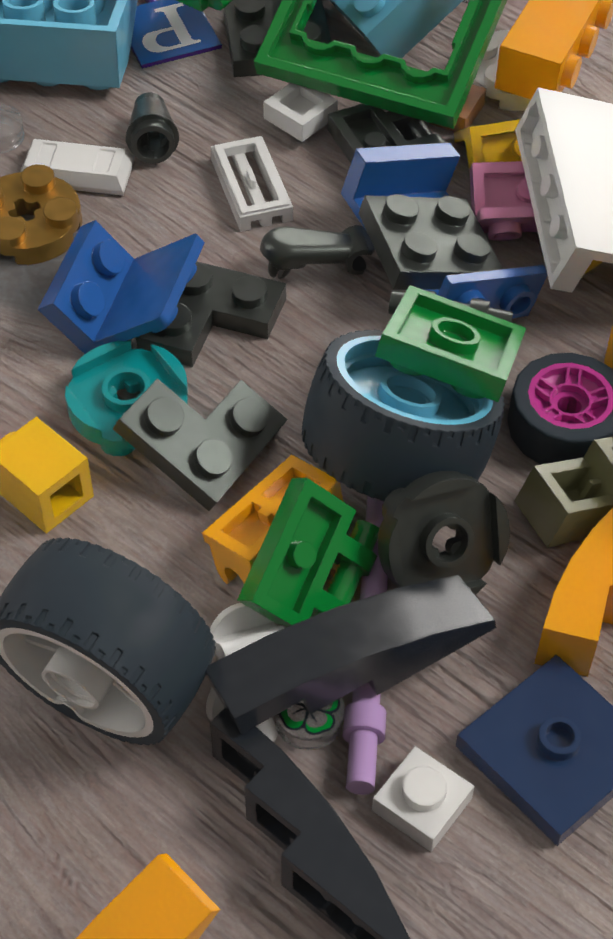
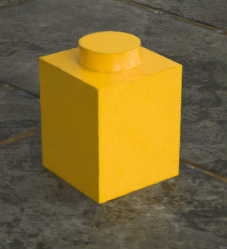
M36 416L20 429L8 433L0 440V495L47 534L94 497L88 458Z

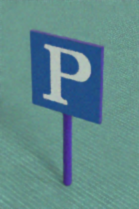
M145 0L146 4L137 5L131 49L142 69L222 48V44L204 12H200L176 0Z

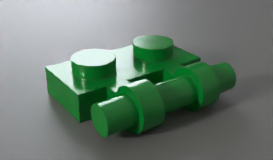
M292 478L237 601L285 628L309 619L310 616L313 617L335 607L350 603L361 577L370 575L377 555L373 552V549L377 542L380 528L370 522L357 520L351 536H348L346 533L356 513V509L308 478ZM333 563H335L338 566L335 570V573L332 577V580L329 584L327 591L323 590V586L327 580Z

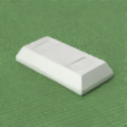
M33 139L20 172H23L25 168L31 165H45L54 171L55 177L66 181L74 190L123 196L135 161V155L123 148Z

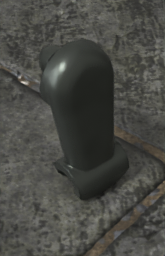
M361 225L350 226L342 233L296 227H277L268 231L260 244L262 255L269 260V275L275 278L278 273V279L285 278L291 269L304 268L307 264H346L350 274L362 275L366 269V262L360 255H372L375 250L368 233Z

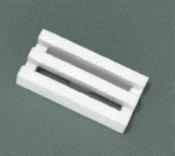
M262 136L211 146V161L240 232L251 230V222L259 220L261 227L271 226L272 217L280 216L282 223L293 221V205ZM245 153H253L273 201L265 202ZM227 156H232L251 201V206L246 204Z

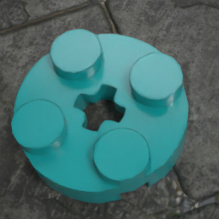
M115 341L96 347L84 354L72 368L73 378L65 390L68 415L75 429L89 441L100 444L101 449L108 455L125 456L130 454L135 448L114 431L113 428L120 417L157 378L188 404V383L185 369L180 361L168 350L150 344L151 352L144 349H132L131 341ZM124 388L129 393L141 391L138 397L131 400H119L117 398V391Z

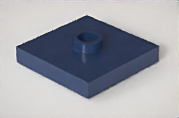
M557 654L457 735L456 747L556 846L562 843L613 798V705Z

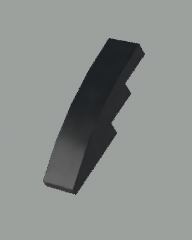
M456 575L399 587L335 607L269 634L208 665L206 675L210 685L237 729L243 734L300 701L303 702L309 713L312 714L366 683H369L376 695H379L497 627L493 616L462 578Z
M224 708L210 722L212 756L247 784L245 786L246 819L285 850L281 854V885L346 939H410L376 870L330 803L280 747L256 726L241 734Z

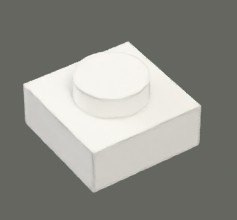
M289 83L263 102L264 119L303 142L328 124V114L338 111V100L327 93Z
M415 746L374 796L372 811L432 852L471 801L475 786Z

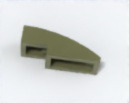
M613 437L593 440L583 458L541 464L532 468L514 501L547 548L586 538L596 524L613 508Z

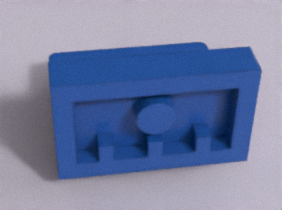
M94 220L79 228L37 310L84 354L110 342L128 341L149 332L158 333L168 327L178 313V301L186 284L197 271L195 263L205 242L195 233L134 259Z

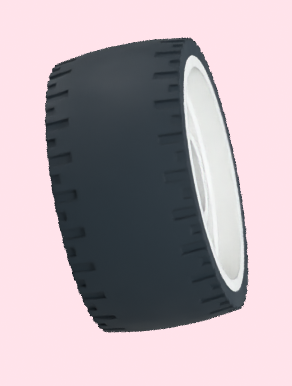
M61 537L45 541L25 561L0 596V664L27 690H30L36 697L55 708V710L85 726L123 742L126 741L138 745L160 743L176 725L192 702L206 676L208 665L211 664L215 654L216 643L213 640L214 636L210 632L209 626L200 617L198 611L180 593L176 592L157 575L138 565V563L108 548L91 544L88 541L70 538L62 539Z

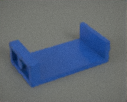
M451 143L356 148L341 190V195L364 227L358 213L365 195L391 196L399 194L407 197L431 198L449 196L447 188L460 155ZM544 265L447 275L440 290H424L435 291L436 295L461 303L470 304L472 298L490 301L489 308L513 312L512 318L529 315L548 275Z

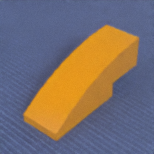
M613 508L590 531L570 559L554 591L542 629L534 664L543 666L557 654L577 674L588 677L597 648L602 622L613 624Z

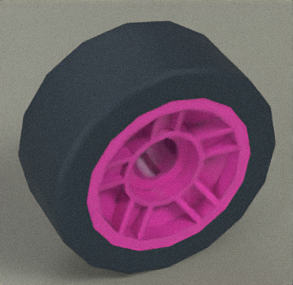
M576 353L549 354L531 361L517 375L507 418L511 438L522 453L539 464L583 458L593 440L613 437V369L593 357Z

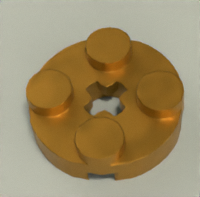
M38 164L25 168L23 172L0 177V254L15 256L16 264L32 265L52 260L66 252L74 240L73 234L78 227L82 226L83 222L80 200L73 187L66 181L55 177L54 171L50 167ZM33 214L35 218L25 221L21 215Z

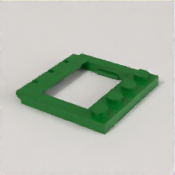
M282 0L254 60L256 73L454 129L507 0H470L452 41L453 51L445 70L433 67L429 71L409 67L406 65L405 59L384 53L379 57L358 53L356 46L333 40L326 44L308 39L307 33L303 32L317 0Z

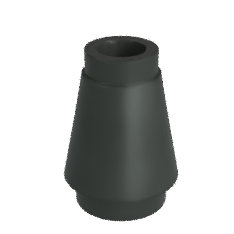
M143 93L134 102L133 112L126 132V144L131 153L139 160L149 164L161 163L167 160L176 150L179 143V132L163 98L156 93Z

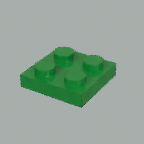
M409 285L381 335L375 357L389 361L395 369L402 373L413 376L426 375L450 384L456 392L474 399L485 397L499 402L526 328Z

